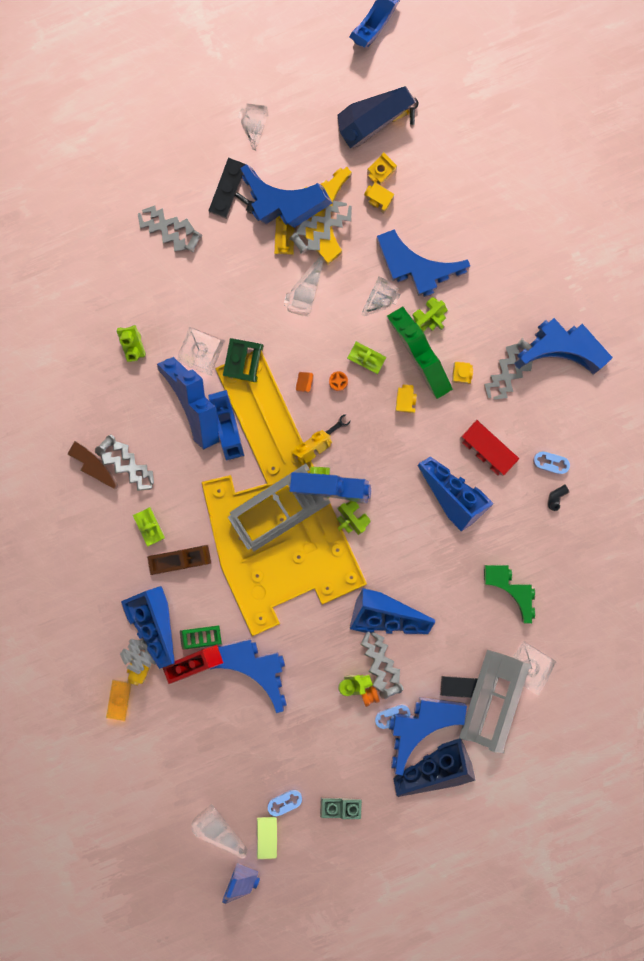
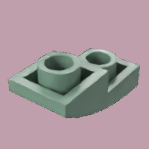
M321 798L320 817L361 819L362 800Z

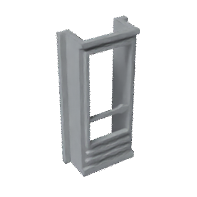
M304 464L294 472L308 473L310 469L307 464ZM290 473L231 511L228 519L248 550L252 548L253 551H256L331 502L327 497L294 494L303 509L290 517L280 502L279 496L275 494V492L286 485L290 488ZM273 495V499L277 501L287 520L252 541L238 516Z
M487 650L459 738L486 746L492 752L504 753L503 749L532 664ZM498 678L510 681L506 697L494 692ZM494 695L505 700L493 738L490 740L480 735Z

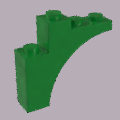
M402 306L387 315L389 322L403 341L436 399L452 391L453 388L440 360L431 349L421 328L413 321L405 308Z

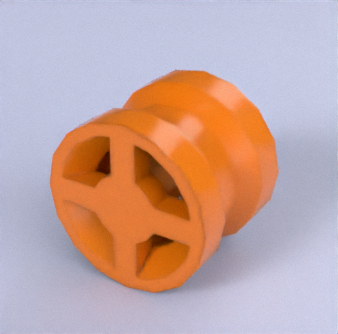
M341 371L334 372L329 378V385L335 391H342L348 385V378Z
M373 686L365 689L366 693L361 695L366 707L370 706L373 702H380L377 691Z

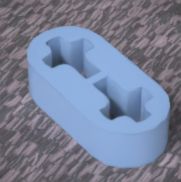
M539 452L533 459L534 465L539 469L557 474H564L570 468L567 458L548 452ZM545 455V459L549 460L550 464L543 463L541 466L537 458ZM561 460H563V464L566 465V468H562L561 471H559L558 466L553 465V462L559 463Z
M401 704L380 711L375 717L376 725L379 728L387 729L389 728L390 719L387 720L386 725H383L382 722H378L381 719V715L394 718L393 715L398 714V709L402 708L403 711H407L405 715L410 716V710L406 705Z
M293 789L271 799L268 803V812L272 816H280L297 808L302 803L301 793ZM291 794L299 797L295 804L293 801L286 803V801L290 799ZM274 802L277 805L284 803V805L280 806L279 812L271 809Z

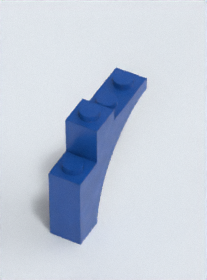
M246 164L241 167L243 172L242 178L247 185H250L252 189L250 193L255 200L251 204L254 208V211H252L253 215L258 221L261 220L265 224L280 216L286 225L289 224L295 228L332 204L325 188L319 183L298 190L278 189L263 182L249 165Z
M395 229L380 234L376 238L392 281L402 282L408 279V275H411L418 296L423 294L424 297L434 294V290L437 289L435 281L439 283L445 282L450 279L449 276L451 275L461 276L468 273L467 269L470 268L468 259L459 262L443 263L431 261L417 255L402 242Z
M553 318L550 322L545 320L538 326L539 331L535 334L537 338L530 344L532 348L528 351L525 348L517 355L519 359L514 365L520 369L536 359L559 357L580 364L594 375L613 357L583 323L577 328L573 326L566 331Z
M174 357L158 363V371L171 385L185 411L193 440L203 450L219 443L216 408L205 397L203 378L193 369L188 371Z
M292 472L290 492L345 499L367 504L368 499L371 498V484L366 479Z
M252 639L218 646L223 664L210 669L224 668L246 674L258 682L267 692L276 713L283 712V706H287L285 696L280 694L279 688L282 687L280 676H276V673L282 672V667H285L283 655L279 656L278 652L256 657L255 654L258 653L256 642L252 643Z
M419 697V702H415L414 713L417 716L394 714V718H390L389 729L394 736H398L394 740L396 757H392L391 768L394 769V773L396 775H403L411 752L427 735L447 726L464 725L467 710L466 704Z

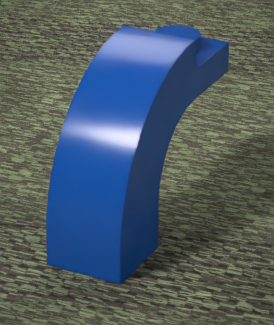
M375 0L366 17L351 32L349 38L358 46L369 47L392 16L400 0Z
M227 390L208 395L209 401L216 408L218 432L226 461L245 456Z

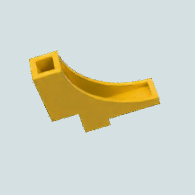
M348 167L344 169L339 168L334 172V177L329 182L325 180L320 184L325 188L332 201V204L329 206L333 207V201L338 191L352 175ZM326 208L313 216L324 217ZM317 222V229L306 227V236L303 237L307 241L308 239L314 241L313 231L324 232V224ZM332 226L330 227V240L320 239V250H315L327 265L342 254V249L335 239Z

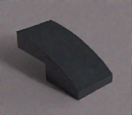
M442 676L440 695L472 698L478 678Z

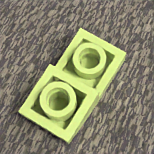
M276 817L257 818V859L277 858Z

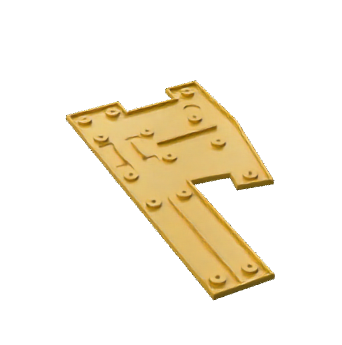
M253 351L247 353L243 374L249 375ZM262 351L256 374L258 377L257 383L223 376L225 364L215 369L224 389L228 392L232 407L267 484L235 492L231 475L201 482L221 569L252 636L280 624L273 607L315 589L323 605L367 585L343 530H338L340 523L337 520L331 503L256 551H253L252 548L249 550L246 548L243 541L239 540L240 536L228 519L231 511L304 465H301L295 458L296 455L291 452L303 441ZM312 461L307 463L309 469L314 467ZM288 485L275 492L290 517L303 509L294 494L290 492ZM273 495L239 515L238 519L251 540L254 541L287 520V517L277 501L273 499Z

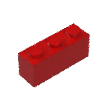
M475 420L460 437L463 439L461 443L470 450L472 448L477 452L475 456L483 463L487 461L491 465L489 469L497 476L499 474L504 476L520 459L478 420Z
M215 645L178 659L174 664L163 667V671L168 684L223 664V660L218 646Z

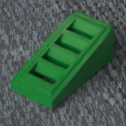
M219 625L180 630L182 650L222 644ZM210 630L214 632V642H211ZM202 631L206 632V643L203 641ZM195 632H198V644L195 641ZM188 633H190L191 645H188V641H187V634H188Z

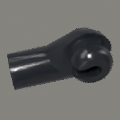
M565 484L549 494L547 504L552 511H558L560 509L561 497L570 493Z

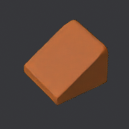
M299 372L296 384L297 391L310 392L313 373Z

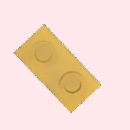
M280 216L276 218L274 254L293 255L294 242L290 240V237L294 234L295 228L289 224L286 225Z
M323 430L318 431L307 441L300 443L291 452L298 457L297 460L301 465L307 464L316 457L315 449L320 454L330 447L332 443L331 436Z

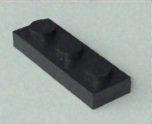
M228 157L208 212L227 219L242 179L243 172L241 167L245 166V163Z

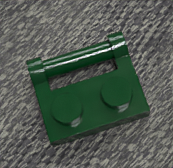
M230 338L223 376L257 383L258 377L256 374L264 345ZM248 348H252L253 355L249 375L243 374Z

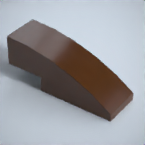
M74 441L67 455L84 463L81 471L117 489L118 484L106 465H103L98 456L87 447Z
M208 545L147 556L150 575L211 564Z

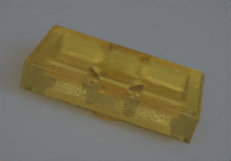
M112 680L106 718L126 721L131 683Z

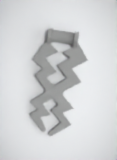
M333 201V207H326L324 217L312 216L311 222L307 220L302 222L297 232L290 237V240L295 243L301 254L307 250H320V239L330 240L331 226L343 228L342 220L351 222L352 206L348 207L347 216L337 214V219H331V212L340 213L338 207L347 206V203ZM317 222L323 223L324 232L313 231L314 241L308 239V246H306L300 239L299 234L306 236V227L317 229Z
M154 205L142 210L143 213L151 212L150 218L159 216V223L156 224L154 219L144 222L141 213H138L140 229L149 226V233L161 230L163 243L173 241L175 252L181 250L194 252V248L202 237V234L194 230L187 218L179 222L178 217L166 220L163 208L156 211V206ZM174 224L175 231L185 227L186 235L193 233L188 245L185 243V238L179 240V232L168 234L167 226Z
M523 338L519 343L506 347L509 358L499 360L502 374L490 375L493 382L484 384L488 398H491L490 387H499V381L505 380L507 387L498 388L501 394L493 397V399L508 398L506 392H513L511 380L523 378L522 371H531L533 361L520 369L515 366L517 374H509L507 366L516 362L514 354L520 353L519 346L522 349L526 348L527 351L532 348Z
M108 435L95 448V453L101 456L103 465L114 464L115 474L129 473V484L136 482L137 491L152 489L151 485L154 483L153 471H147V465L135 464L134 453H128L129 445L117 442L114 436ZM113 445V451L121 450L122 460H129V465L121 466L120 456L111 457L112 452L105 453V450ZM141 471L142 476H136V472ZM148 477L151 485H142V479Z
M367 632L360 645L368 649L364 655L374 660L368 672L377 676L373 687L380 691L381 698L387 699L404 690L403 686L399 683L400 669L393 668L394 661L384 656L388 647L387 644L382 643L384 637L372 632L371 635L377 639L372 645L367 643L370 632ZM376 646L380 648L378 653L374 652ZM381 662L386 663L384 671L393 674L389 682L393 683L394 686L389 689H385L387 682H383L387 673L378 669Z
M130 639L129 651L123 649L120 653L125 665L128 662L132 663L127 668L137 674L144 670L143 665L150 668L151 663L156 664L147 651L148 646L144 639Z

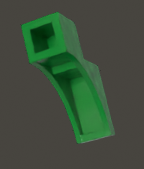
M484 565V584L497 586L507 591L519 606L522 622L532 623V619H535V607H532V600H535V588H532L531 584H509V581H512V569H509V565Z

